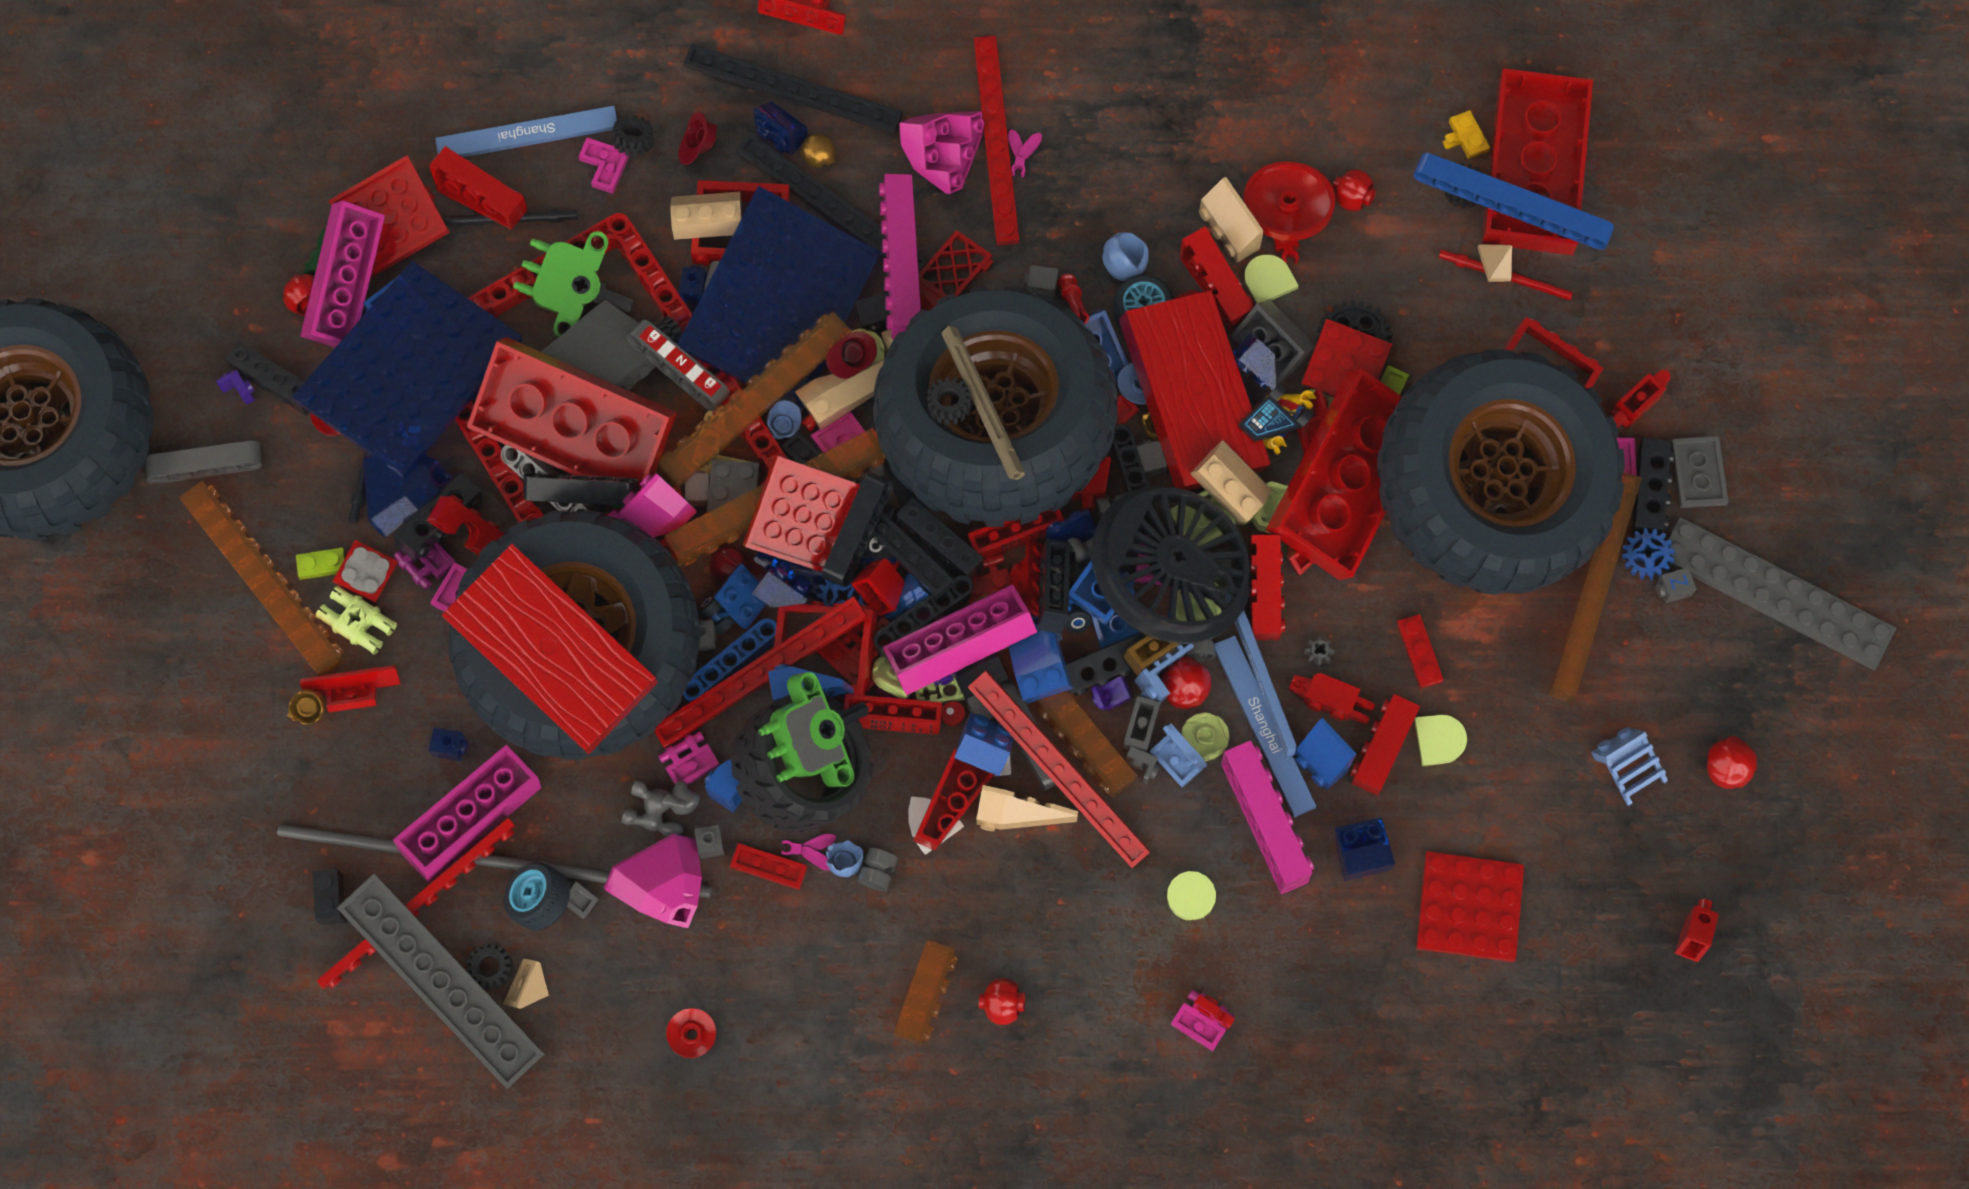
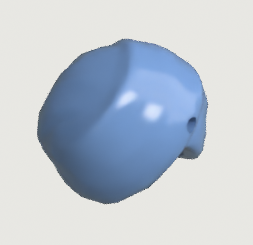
M1119 232L1110 238L1103 247V263L1113 278L1126 281L1133 276L1141 275L1145 271L1149 261V251L1145 242L1134 234Z

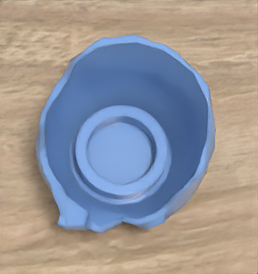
M787 400L778 401L772 406L766 423L774 439L790 438L798 432L802 421L800 408Z
M850 840L834 843L831 846L828 845L826 864L831 872L840 877L848 878L860 871L863 865V850L860 846L855 845Z

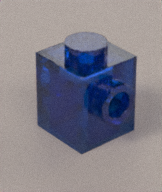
M698 266L683 267L678 293L684 302L702 304L707 279L706 270Z
M434 728L428 750L432 757L461 762L462 755H466L468 749V741L464 734L458 731Z

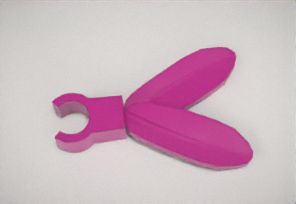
M1009 130L1008 142L1016 158L1015 164L1012 166V176H1015V170L1017 169L1022 170V178L1025 176V159L1040 145L1042 140L1041 133L1033 134L1023 145L1019 134L1015 130Z
M824 834L805 842L802 846L801 844L785 840L782 841V845H790L791 850L789 852L782 851L780 854L783 856L801 854L818 868L829 871V867L826 864L828 858L818 851L827 848L828 845H832L836 840V836Z

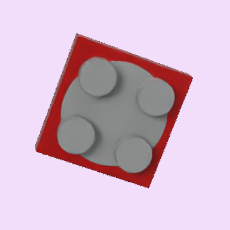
M355 540L335 575L333 583L376 604L398 561Z

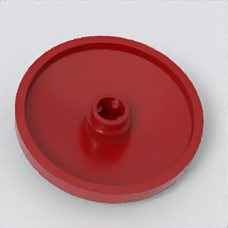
M1285 161L1269 164L1255 172L1245 186L1243 202L1263 229V234L1278 240L1297 241L1318 234L1329 224L1335 208V193L1329 180L1315 168L1303 163Z

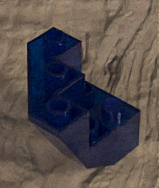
M377 444L363 458L368 521L386 538L436 496L453 477L436 459L414 447Z

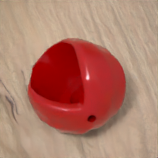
M1186 656L1178 659L1167 667L1163 673L1162 683L1170 692L1165 699L1176 708L1191 709L1199 707L1211 691L1212 678L1209 670L1192 657Z
M1730 736L1716 742L1708 751L1707 772L1712 782L1719 787L1725 789L1741 788L1753 778L1757 770L1755 751L1737 736Z

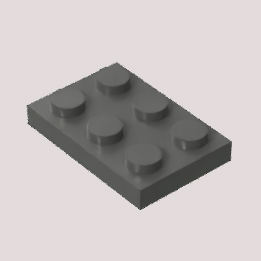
M1719 436L1672 439L1671 449L1674 450L1673 465L1680 508L1727 505L1729 501Z
M712 460L705 524L706 530L747 533L756 509L759 463Z

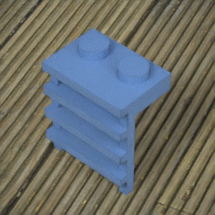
M1180 644L1172 654L1170 652L1167 653L1160 662L1157 660L1149 670L1145 668L1135 679V683L1142 691L1141 696L1143 698L1161 703L1170 692L1158 676L1173 662L1185 657L1184 654L1194 648L1193 644H1189L1185 648Z
M1170 724L1163 728L1167 736L1149 752L1158 758L1157 761L1183 788L1207 764L1178 730Z
M1631 727L1621 729L1616 737L1611 740L1602 741L1597 745L1598 748L1591 752L1596 761L1606 764L1628 806L1632 804L1629 796L1659 777L1662 783L1668 781L1665 775L1666 772L1659 763V758L1655 756L1652 750L1654 749L1652 744H1649L1646 738V732ZM1648 754L1649 758L1619 777L1617 771L1642 755ZM1654 765L1656 769L1654 772L1625 789L1624 783Z

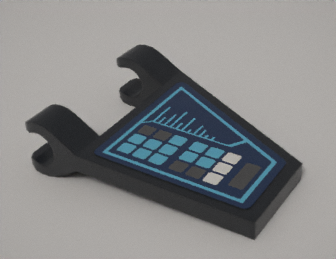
M1280 383L1238 427L1254 442H1258L1301 429L1310 421L1314 414L1307 409L1297 420L1293 418L1277 402L1287 390Z

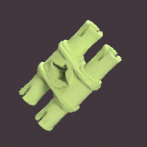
M339 585L336 586L334 589L337 592L332 591L330 598L346 607L345 611L339 615L323 604L320 607L322 612L318 610L316 618L330 625L334 633L341 634L350 640L351 644H359L372 654H377L379 651L376 647L381 649L383 642L367 633V630L370 626L374 625L389 636L393 633L390 629L395 630L397 623L381 614L380 608L370 605L360 595L353 596ZM354 618H355V619H359V618L361 619L359 622H358V621H354V622L352 621Z

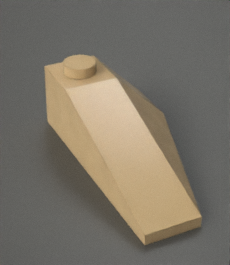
M884 360L870 364L867 368L848 379H840L833 374L816 378L795 393L820 430H823L874 396L875 381Z
M985 785L982 787L977 814V825H981V829L995 831V829L1002 830L1077 822L1078 811L1052 803H1046L1045 806H1042L1040 802L1032 797L1018 799L1014 796L1015 792Z

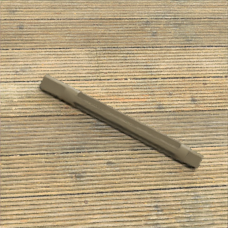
M948 326L941 334L965 385L969 387L971 398L1008 477L1018 480L1025 475V471L958 329Z

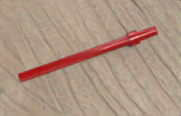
M1440 250L1438 258L1455 263V266L1463 269L1465 266L1485 273L1482 262L1470 259L1468 255L1462 253L1455 254L1446 250ZM1512 272L1511 282L1569 301L1571 300L1573 294L1571 291Z

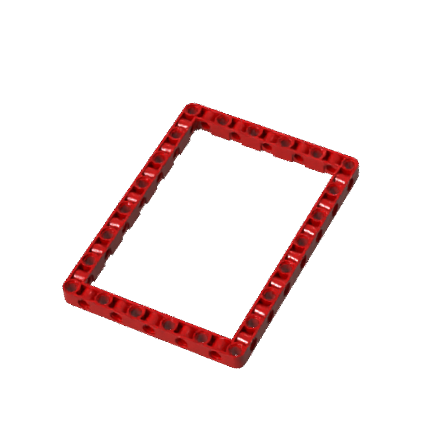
M615 213L567 240L565 243L578 248H584L586 240L591 233L597 231L604 233L608 239L605 254L618 248L663 318L672 317L677 322L678 327L681 328V333L684 336L688 333L696 334L693 338H684L687 341L688 354L709 372L712 369L720 370L714 376L730 392V395L721 403V406L768 476L774 456L787 457L629 218L625 214ZM618 226H624L620 231L615 230ZM594 237L591 239V245L595 249H600L603 247V241L598 237ZM546 253L531 262L542 265ZM642 261L648 262L645 266L638 265ZM520 267L412 329L407 335V343L412 354L519 523L524 520L532 521L543 517V514L534 501L524 499L523 482L518 474L502 460V449L498 442L467 428L470 417L461 419L463 414L472 413L474 404L468 395L465 394L455 374L438 350L530 298L531 296L513 288L516 281L534 286L537 273L529 271L524 267ZM505 294L503 299H496L498 295ZM664 297H671V298H672V299H671L670 301H668V302H663V301H662V299H663ZM465 317L463 322H456L458 318ZM420 340L425 341L424 344L420 346L415 345ZM441 377H448L445 382H438ZM737 405L744 406V409L741 411L733 410ZM761 442L768 443L766 448L757 447ZM495 450L491 456H484L486 451ZM765 481L758 485L756 506L759 501L761 492L763 490ZM511 487H518L515 493H507ZM706 514L689 523L688 527L673 536L669 535L659 542L668 551L672 552L671 556L676 560L677 564H680L732 532L712 530L709 534L701 533L706 524ZM595 595L596 607L609 605L602 598Z

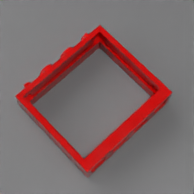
M698 180L696 195L740 192L742 202L781 203L777 251L700 247L701 238H692V263L708 266L713 261H723L753 267H766L768 269L784 268L790 206L789 184Z
M1525 317L1518 324L1503 350H1514L1524 332H1526L1589 374L1584 383L1586 388L1593 387L1604 369L1597 360L1586 357L1580 353L1576 346L1565 343L1558 334L1547 331L1533 318Z
M787 600V603H779L774 648L786 639L789 612L826 615L841 605V603H834L833 607L824 606V603L811 601L810 605L801 604V601ZM861 605L868 618L864 620L857 685H850L853 687L854 692L849 694L868 696L878 614L871 610L870 606ZM844 694V695L835 696V697H845V694Z

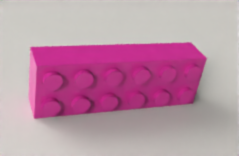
M345 201L332 204L300 337L341 350L354 348L364 306L363 302H365L385 215Z
M1011 585L882 648L902 689L908 695L1037 633V630L1027 607L1015 587Z
M1248 741L1224 751L1221 766L1282 895L1308 884L1312 875L1311 870H1314L1310 857L1304 856L1301 849L1303 848V842L1299 834H1294L1291 828L1293 821L1288 811L1284 812L1281 806L1283 800L1280 792L1272 787L1271 781L1273 779L1269 769L1264 768L1260 761L1263 759L1258 746L1254 747L1252 741Z
M505 745L394 838L395 846L422 877L430 883L540 790L539 779Z

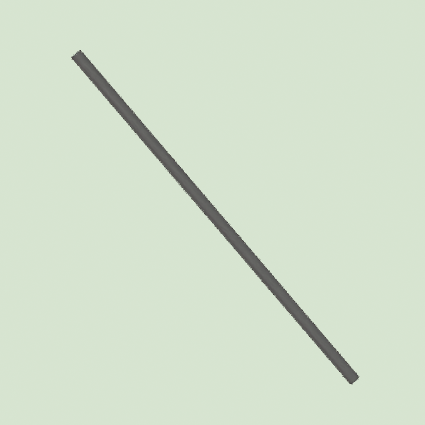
M279 824L277 836L401 854L397 850L394 841L388 839ZM491 854L487 858L480 857L475 863L482 866L518 871L527 864L540 861ZM541 862L553 867L566 878L606 883L610 871ZM701 885L699 897L710 898L712 886Z

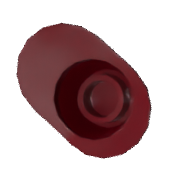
M696 112L692 115L681 141L678 158L683 165L691 164L699 153L708 151L715 143L717 125L707 121L702 112Z
M856 331L848 334L829 349L826 356L829 371L840 379H848L855 376L874 362L877 356L876 342L871 335L865 332Z
M724 547L717 550L710 559L709 568L711 574L721 583L727 580L739 564H743L760 583L762 581L760 566L740 549Z

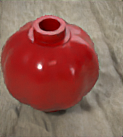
M1358 169L1347 171L1342 177L1337 176L1332 186L1335 190L1337 203L1340 207L1350 212L1362 210L1364 206H1361V204L1369 207L1376 195V189H1373L1374 182L1366 172Z
M295 275L284 287V304L286 308L301 316L306 314L314 281L313 275Z
M999 978L993 980L988 984L984 994H979V1009H984L987 1018L991 1022L998 1025H1008L1018 1019L1019 1012L1025 1011V992H1019V985L1011 979Z

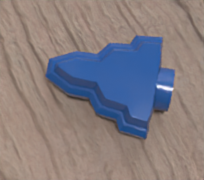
M908 573L904 577V587L896 610L884 614L883 617L888 621L897 619L907 610H910L930 596V593Z

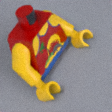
M1306 390L1302 394H1283L1277 402L1297 420L1302 415L1304 408L1302 405L1311 409L1313 404L1309 400L1316 399V396L1312 391ZM1251 397L1249 398L1252 410H1254L1260 402ZM1290 432L1264 439L1265 448L1273 449L1275 454H1280V447H1287L1285 440Z

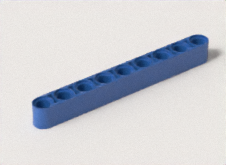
M1423 153L1413 174L1414 178L1419 182L1595 249H1606L1614 230V225L1605 219L1430 153Z

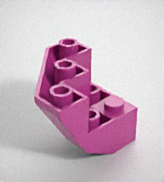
M982 111L935 113L913 117L900 122L901 146L913 169L946 194L962 189L983 135L984 121L982 119Z
M655 473L653 476L648 474L639 484L642 486L640 491L636 493L631 491L622 501L625 504L623 508H620L618 511L614 508L608 516L627 520L654 538L681 529L697 511Z
M673 833L612 867L604 889L641 913L668 924L688 928L698 905L702 880L696 839Z

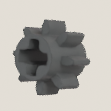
M1319 636L1315 642L1312 640L1308 641L1307 644L1310 648L1304 650V654L1309 655L1308 664L1313 662L1317 664L1318 668H1320L1323 662L1328 665L1330 664L1331 659L1328 656L1334 655L1335 650L1329 649L1330 640L1325 642ZM1315 650H1316V651L1323 650V654H1322V653L1316 654V653H1315Z

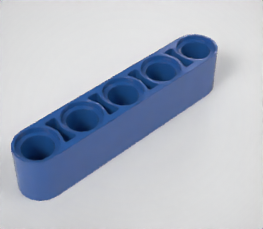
M769 618L759 621L694 673L691 682L688 683L683 693L685 701L689 704L752 663L773 646L776 622ZM766 628L774 630L770 636H764L762 631ZM747 643L756 645L751 651L743 649ZM729 658L737 660L733 666L725 665V661ZM710 673L718 674V678L714 681L706 679ZM691 688L699 689V693L695 696L687 694Z

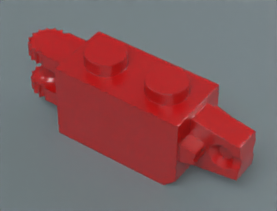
M1661 370L1654 376L1648 373L1618 401L1610 413L1617 428L1622 425L1629 429L1660 400L1666 390L1667 382L1671 379L1669 371Z
M1322 673L1314 675L1313 679L1294 675L1289 687V691L1304 699L1303 703L1310 710L1315 712L1324 711L1329 713L1331 718L1338 721L1352 719L1362 724H1368L1369 717L1353 710V707L1356 705L1370 711L1375 707L1374 703L1358 696L1361 689Z

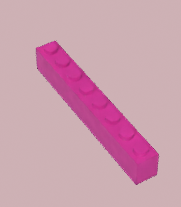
M885 174L883 183H879V197H883V202H880V215H884V220L881 221V234H885V239L882 240V253H886V258L883 259V272H887L888 275L884 279V290L889 292V296H886L885 309L890 310V315H887L886 327L887 330H891V339H894L899 332H904L910 319L921 311L912 175Z

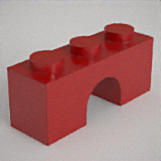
M454 495L450 497L441 496L426 521L442 532L455 534L459 526L464 523L469 531V537L464 547L476 555L480 556L479 553L492 540H498L504 535L500 531L499 525L492 521H485L481 518L482 514L480 512L463 506L464 502Z

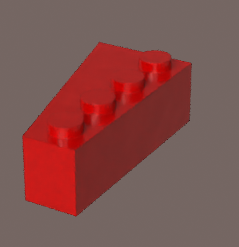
M446 146L429 165L437 192L511 230L527 212L525 198L521 193L512 190Z
M1206 226L1182 239L1179 259L1202 292L1212 291L1220 317L1227 328L1231 330L1241 324L1255 304L1252 298L1246 295L1240 281L1234 275Z
M1251 535L1248 547L1252 574L1249 594L1250 627L1256 640H1279L1281 633H1285V618H1281V610H1284L1285 601L1284 595H1281V587L1284 586V575L1281 573L1283 551L1281 550L1280 535Z
M955 748L913 839L914 842L934 851L982 792L983 785L986 786L995 775L954 758Z

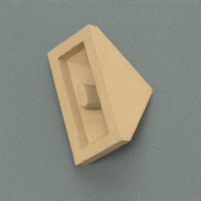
M1478 245L1477 249L1488 282L1511 281L1512 245Z
M523 958L503 1003L518 1009L549 996L541 963Z

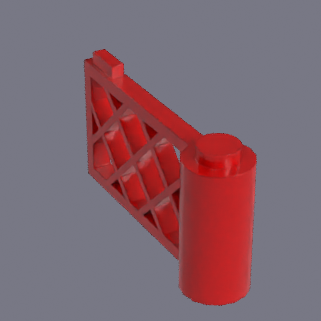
M956 230L918 273L921 310L930 311L937 305V300L947 296L943 292L942 286L955 285L956 291L954 295L956 297L960 296L981 271L986 273L993 265L994 261L991 260L993 255ZM958 239L965 244V250L953 251L952 244ZM970 254H980L984 259L980 263H971ZM966 255L968 264L955 265L954 256ZM950 256L952 265L939 266L938 260L941 257ZM969 269L968 278L957 279L956 270ZM953 271L954 280L941 281L940 272ZM937 272L938 281L928 282L923 277L927 273Z

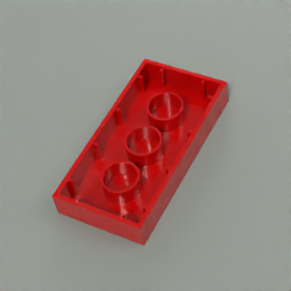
M1503 68L1498 81L1489 176L1581 210L1593 80ZM1485 207L1482 244L1512 245V248L1573 256L1578 245L1577 241Z
M1212 291L1125 311L1119 319V323L1175 488L1187 491L1203 488L1190 473L1221 440L1255 473L1263 472L1271 464L1263 440L1254 442L1238 427L1253 410Z
M505 337L496 342L467 428L573 475L637 479L638 491H640L642 486L639 484L648 474L651 476L655 474L678 412Z
M1363 368L1347 372L1265 529L1272 535H1280L1282 542L1338 580L1353 578L1387 512L1383 510L1380 500L1379 488L1381 483L1377 473L1378 451L1382 446L1385 424L1402 396Z
M513 544L441 615L588 755L658 683L653 674Z

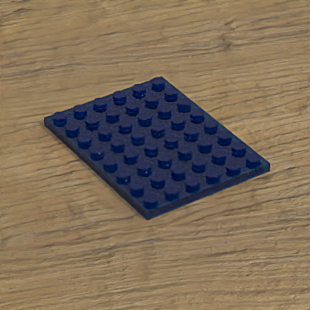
M758 186L677 345L686 353L776 401L787 400L793 402L800 408L801 412L804 405L795 392L819 377L826 363L827 353L836 343L855 305V301H857L875 265L880 251Z
M411 261L293 394L292 399L404 478L478 393L496 342L508 337L521 343L523 338L522 335L414 261Z

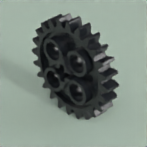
M1354 300L1351 301L1350 306H1347L1343 301L1341 309L1334 305L1333 313L1327 310L1326 318H1321L1320 324L1322 326H1318L1317 330L1321 334L1326 319H1329L1365 334L1374 335L1376 338L1391 344L1392 341L1389 339L1393 335L1392 332H1388L1391 324H1384L1387 316L1379 317L1380 309L1373 312L1371 311L1373 304L1365 308L1363 301L1360 302L1359 306H1356ZM1367 323L1370 325V328H1363L1360 324Z

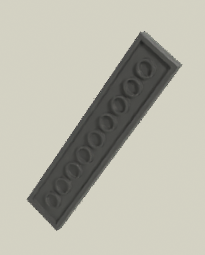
M1681 517L1668 539L1672 541V546L1669 548L1675 549V554L1671 556L1674 558V564L1668 563V565L1678 570L1689 568L1692 577L1872 670L1877 668L1896 627Z
M376 874L367 879L337 907L506 1089H509L544 1055L543 1051Z

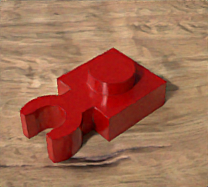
M1272 238L1276 253L1283 252L1281 259L1287 264L1286 258L1292 257L1294 263L1298 264L1299 254L1294 250L1299 247L1298 240L1284 241Z
M1199 994L1193 1004V1008L1213 1021L1216 1020L1229 1030L1235 1018L1220 1010L1221 1008L1217 1006L1218 1002L1208 995L1203 997Z

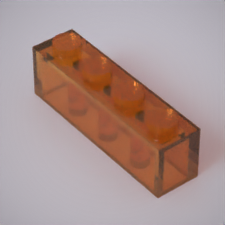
M930 940L926 941L895 1027L894 1037L919 1046H923L924 1041L929 1042L933 1032V1027L930 1026L932 1018L938 1017L942 1004L938 1003L941 994H946L950 981L947 980L949 970L954 972L958 957H955V949Z

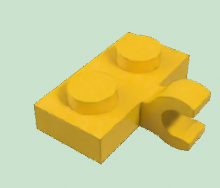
M1470 110L1449 119V124L1454 133L1445 135L1446 140L1442 143L1446 150L1461 145L1468 159L1489 152L1490 146Z

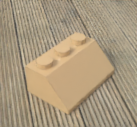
M1226 177L1221 179L1201 199L1199 213L1201 218L1205 222L1208 221L1211 225L1215 238L1217 240L1220 239L1224 244L1226 254L1230 258L1233 257L1236 263L1260 250L1263 229Z
M740 192L671 197V226L674 240L743 234Z
M1223 440L1190 473L1239 524L1248 522L1264 505L1272 491Z

